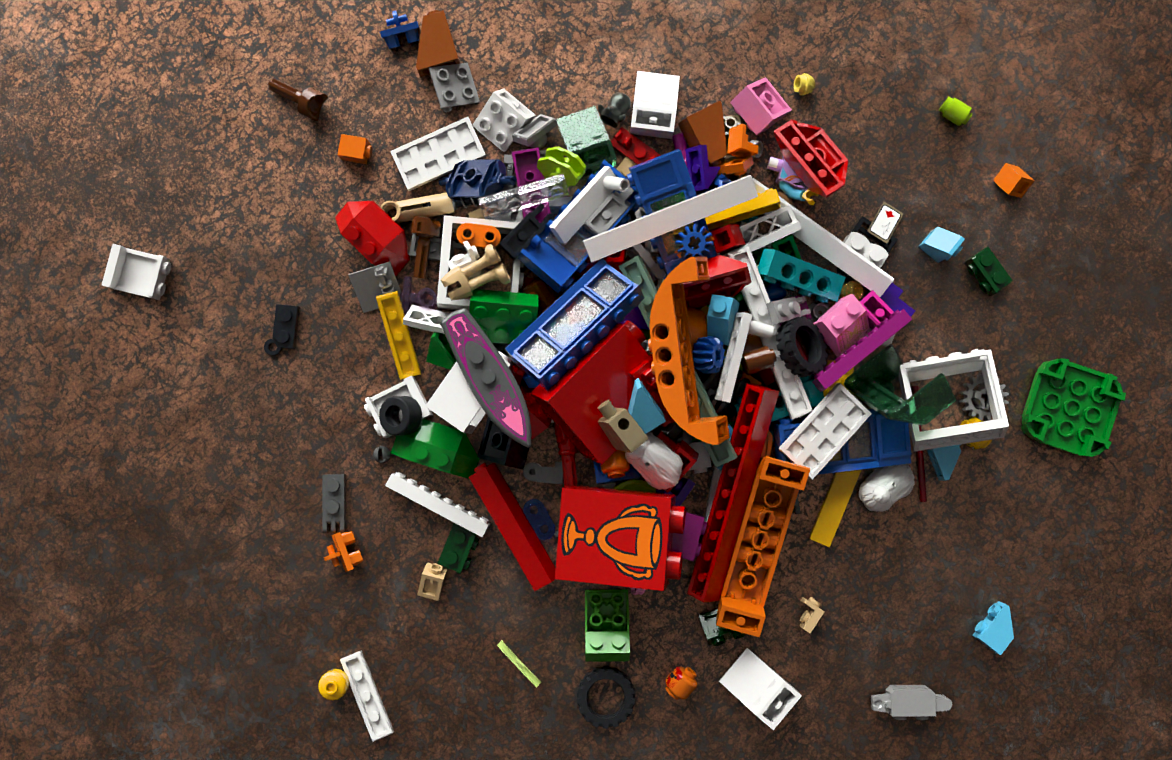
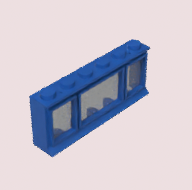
M602 258L505 349L520 368L546 390H549L585 354L589 353L602 338L606 337L611 329L623 321L631 310L641 303L644 296L640 286L611 267Z

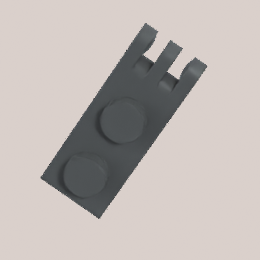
M346 474L322 475L323 533H328L329 524H331L332 533H337V524H340V533L346 532Z

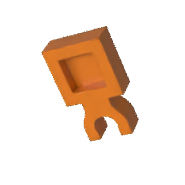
M752 156L732 159L731 161H722L721 164L715 167H720L717 175L734 173L735 176L747 173V169L754 162Z

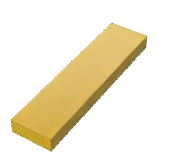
M398 291L376 296L400 380L411 375H421L408 325H403L405 314Z
M861 470L835 473L809 539L827 547L831 546Z

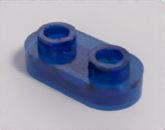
M539 499L528 500L523 507V513L539 539H550L554 535L556 528L546 507ZM531 506H536L538 508V512L536 514H532L530 512ZM542 525L548 526L549 531L547 533L541 532L540 527Z

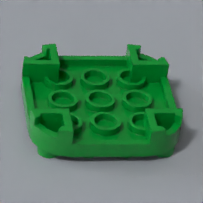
M1059 358L1045 361L1035 373L1022 414L1021 430L1038 443L1077 456L1093 457L1099 455L1104 450H1108L1112 443L1109 441L1120 402L1125 401L1126 392L1123 393L1121 384L1117 380L1118 377L1111 373L1105 374L1070 362L1069 359Z

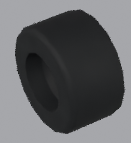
M392 396L382 403L379 419L383 429L390 435H409L419 428L422 421V411L418 402L412 397ZM400 409L402 411V421L399 419Z

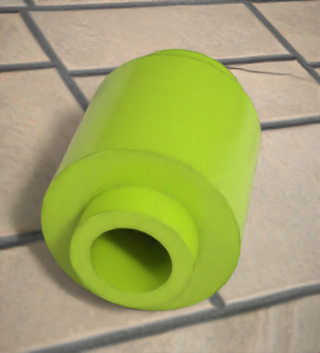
M948 96L939 109V112L943 113V117L957 126L961 124L966 125L973 115L970 113L971 107Z

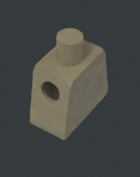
M606 400L598 406L603 415L598 423L616 450L632 453L649 439L626 409L615 408L610 400Z

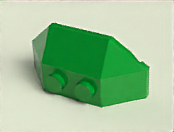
M422 419L419 428L414 433L396 436L391 454L467 479L475 473L474 469L478 466L480 460L466 433L426 419Z

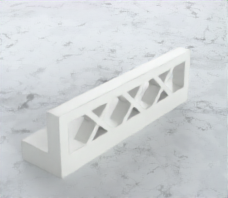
M790 204L740 226L741 231L744 230L751 233L749 241L745 243L746 245L726 253H717V256L728 257L727 254L749 246L752 252L801 230L800 223L796 220ZM787 210L791 222L784 226L775 223L778 215ZM774 216L773 221L767 220V219H769V218H771V217ZM762 221L771 224L768 233L764 235L755 232L758 223ZM774 225H776V226L779 227V228L773 230ZM754 226L752 231L747 229L749 227ZM754 234L760 236L753 239Z
M411 305L403 318V325L445 334L441 321L450 313Z

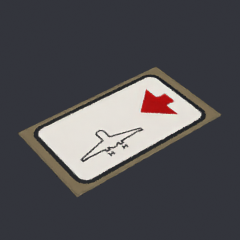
M883 202L867 232L887 244L903 213Z

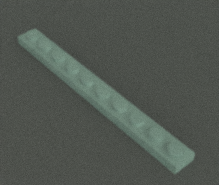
M636 256L619 265V268L625 277L640 286L644 299L638 307L650 330L651 308L657 289L641 256ZM695 370L700 417L718 416ZM729 439L719 445H711L704 442L715 467L737 458Z

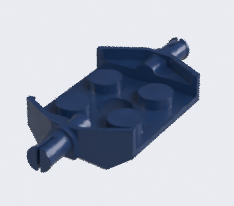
M500 159L463 160L455 164L449 177H440L438 181L440 186H446L447 195L453 202L457 201L456 198H485L488 202H491L505 185H515L517 179L515 176H506V166Z

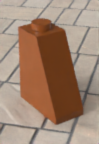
M434 10L423 16L416 63L420 77L430 75L429 67L460 64L444 10Z
M718 101L678 123L690 148L698 145H707L709 167L721 164L720 159L727 155L723 109L721 101Z

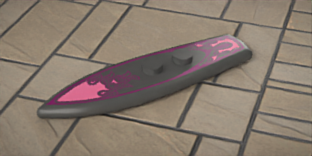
M466 308L450 313L441 321V326L472 393L491 421L502 432L514 441L530 448V416L522 391L511 370Z

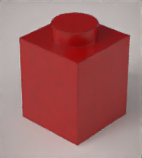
M728 224L710 232L714 238L713 242L717 253H726L746 245L739 224Z

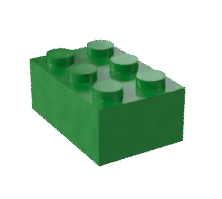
M483 289L472 291L473 295L470 297L469 312L492 343L510 344L537 319V294Z

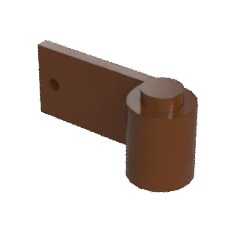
M748 333L740 362L746 375L774 367V362L777 361L774 350L769 349L768 346L763 347L759 336Z

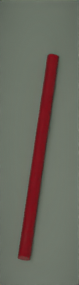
M912 386V397L919 431L921 432L918 386ZM922 450L917 451L920 502H927L924 455Z

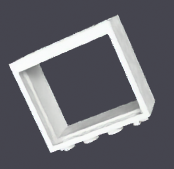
M444 215L437 307L439 309L459 310L466 308L469 311L470 299L451 301L447 297L448 286L444 287L441 279L450 270L447 262L450 261L453 229H458L464 223L493 226L499 230L500 234H509L519 222ZM518 257L513 260L510 292L518 293V288L522 289L524 273L520 272V267H523L524 264Z
M975 349L967 354L955 352L944 358L932 356L926 358V361L917 362L916 360H910V362L900 365L899 382L905 411H908L909 431L914 452L1005 437L1009 424L991 349ZM981 370L993 420L920 432L909 382Z
M499 351V354L511 370L514 365L511 362L512 360ZM457 361L425 405L461 432L469 434L473 433L486 414L472 393Z

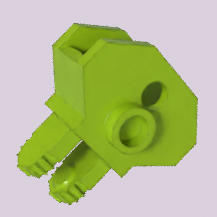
M559 146L548 148L545 157L540 158L537 162L538 170L545 177V182L548 183L547 190L553 191L555 187L560 188L559 195L562 197L568 192L569 186H575L586 171V165L578 155Z

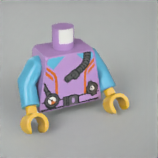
M770 157L767 169L778 172L776 183L779 184L780 189L786 196L794 200H806L809 205H814L815 202L810 197L819 195L808 189L785 161L784 157H782V160Z

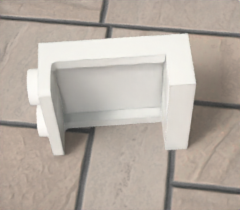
M112 244L102 286L160 300L166 289L165 279L171 270V259Z
M412 375L405 378L403 382L365 399L367 403L364 405L366 412L370 417H374L376 421L374 428L379 436L382 435L384 438L392 436L383 429L379 419L380 408L387 398L392 396L412 397L421 407L422 419L433 415L432 411L425 406L427 401L415 377ZM400 409V411H399V419H400V421H402V411H401V409Z

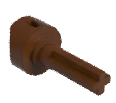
M275 78L272 79V82L269 81L270 91L297 103V109L301 115L314 121L319 120L321 107L326 99H328L325 93L319 92L312 87L302 92Z
M414 216L412 220L411 233L419 237L413 273L415 278L426 279L430 239L440 237V221Z

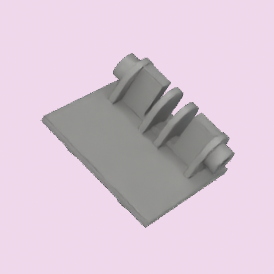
M468 63L428 68L440 108L444 112L451 111L454 106L480 103Z
M390 261L348 274L363 313L379 308L376 296L398 291L400 300L404 301Z

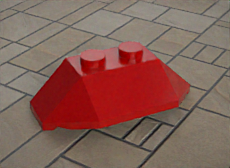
M791 119L773 132L783 157L811 192L827 198L845 186L848 159L822 128L805 123H797L798 121Z
M349 201L335 217L340 234L371 264L377 266L390 261L395 276H398L410 261L405 231L374 201Z
M722 255L708 258L710 280L684 283L686 306L699 308L709 305L712 294L733 298L746 285L752 282L747 263Z

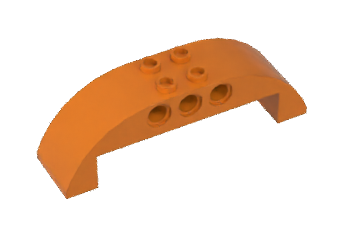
M690 257L668 274L654 297L650 314V339L648 341L649 350L653 353L651 369L656 377L657 388L663 405L673 420L691 436L711 445H719L730 438L727 415L700 417L684 283L710 280L707 257Z
M767 456L760 462L720 596L716 626L760 638L766 618L764 611L765 601L799 490L804 491L810 468Z

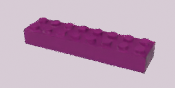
M539 147L512 152V159L523 218L542 203L544 205L543 210L535 216L541 223L543 218L551 212L544 176L537 168V162L540 159Z
M904 309L901 311L896 310L877 325L879 328L875 327L867 333L868 337L865 335L856 342L857 346L854 344L845 351L847 354L843 353L836 358V363L832 362L824 368L825 372L822 370L814 376L815 380L812 383L820 392L826 390L913 319Z

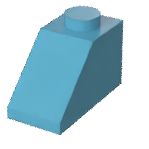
M712 294L707 313V336L719 338L723 345L726 346L729 345L736 313H738L740 305L736 299Z
M637 378L634 382L628 411L645 434L666 422L663 411L641 380Z
M960 445L928 449L927 453L938 480H949L961 453Z

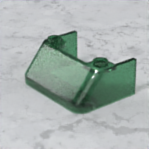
M891 344L844 381L845 388L855 398L885 418L915 425L928 424L957 401L945 375L942 373L906 401L895 395V388L891 381L899 376V367L903 364Z

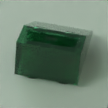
M596 106L556 119L565 149L578 155L586 165V171L582 177L597 172L604 159L612 166H616L617 158Z

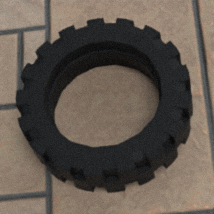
M804 316L782 323L781 327L777 330L778 335H776V341H778L777 350L780 351L781 355L779 356L781 360H784L785 367L790 369L792 374H798V377H807L822 371L823 367L826 366L827 362L825 360L828 357V353H826L827 345L823 341V334L818 331L819 328L813 324L812 320L806 319ZM796 333L803 338L807 346L808 361L802 357L797 348Z
M609 666L594 668L590 673H586L579 683L577 689L579 712L588 723H592L595 727L600 726L604 729H609L612 726L613 728L619 726L633 712L635 692L632 682L624 672L622 673L617 668H609ZM598 680H613L623 689V704L614 714H598L592 710L588 703V691Z

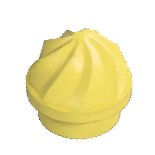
M805 73L797 75L794 80V91L800 95L812 93L815 88L814 78Z

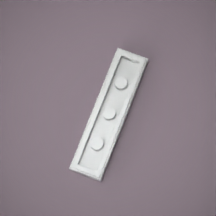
M362 650L341 658V664L349 678L350 687L372 742L394 732Z

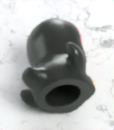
M617 92L611 96L607 108L599 104L598 112L602 122L617 128L618 124L625 120V114L631 107V100L626 94Z

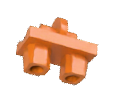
M338 532L331 535L337 552H335L333 545L327 546L329 555L323 557L324 561L331 559L333 566L336 567L340 565L337 558L339 556L344 571L353 570L354 566L363 561L359 550L351 554L347 552L346 546L356 542L353 532L342 534Z

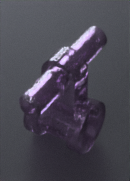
M403 277V293H400V300L405 315L410 309L411 303L420 304L422 307L430 309L437 307V294L432 289L423 288L418 293H411L412 277ZM429 294L433 300H429L427 304L423 299L427 298Z

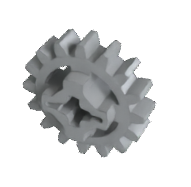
M977 375V379L970 377V383H963V387L966 390L959 392V394L964 396V399L959 400V402L966 405L962 410H969V417L976 415L980 420L984 417L985 421H990L992 414L991 410L987 411L990 405L983 375ZM981 383L978 390L973 391L974 387ZM1003 384L1000 385V390L1004 404H1008L1009 402L1007 400H1004V396L1009 395V393L1003 392L1002 389L1006 387V385Z

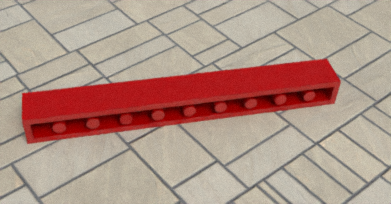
M746 383L730 440L737 458L723 464L706 530L701 542L700 554L697 557L687 591L688 595L703 603L720 600L779 395V391L763 385Z

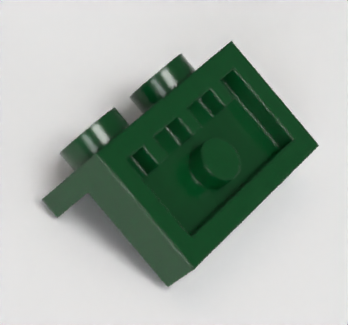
M988 246L965 261L968 272L973 277H976L980 283V289L989 296L997 294L1002 288L1013 281Z
M453 523L437 564L457 571V574H461L463 570L467 571L472 560L468 557L471 550H476L480 538H477V534Z
M718 609L699 615L708 645L719 646L724 644L727 639L733 637L734 639H740L747 635L716 626Z

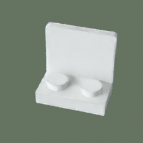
M501 89L492 93L473 123V127L500 150L505 152L513 142L512 135L522 128L523 125L533 120L536 115L505 89Z

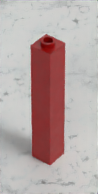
M483 463L474 469L476 473L469 476V479L532 588L536 591L555 580L556 568L496 464L492 463L487 466L486 463Z

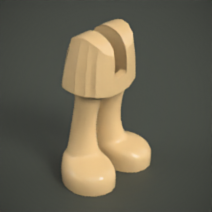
M493 244L485 247V254L482 258L464 268L455 267L441 279L444 287L455 284L457 281L461 284L460 287L457 286L448 293L451 301L472 296L473 290L491 281L499 280L502 284L511 282L503 263L480 276L468 279V277L485 267L501 261Z

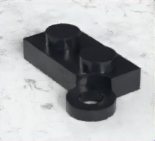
M276 304L272 339L267 340L264 344V350L267 354L275 356L281 352L282 348L295 349L300 307ZM272 343H275L277 346L276 350L271 351L269 349V346Z

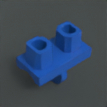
M396 10L392 11L393 18L387 19L386 23L387 26L396 24V27L380 31L381 37L385 38L389 49L400 46L397 36L400 33L405 32L408 44L419 41L418 22L401 25V22L408 21L407 15L398 16Z

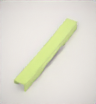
M503 641L498 643L497 646L537 688L541 681Z

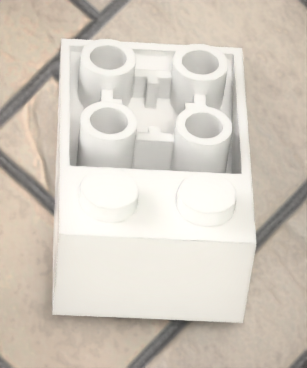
M637 72L630 128L631 134L672 139L680 76Z
M748 648L743 651L719 680L723 686L772 730L777 727L802 696Z

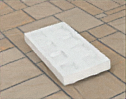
M469 117L390 151L408 191L451 173L456 163L463 160H480L486 157Z
M837 383L778 449L792 463L810 468L808 478L813 480L872 413L841 383Z

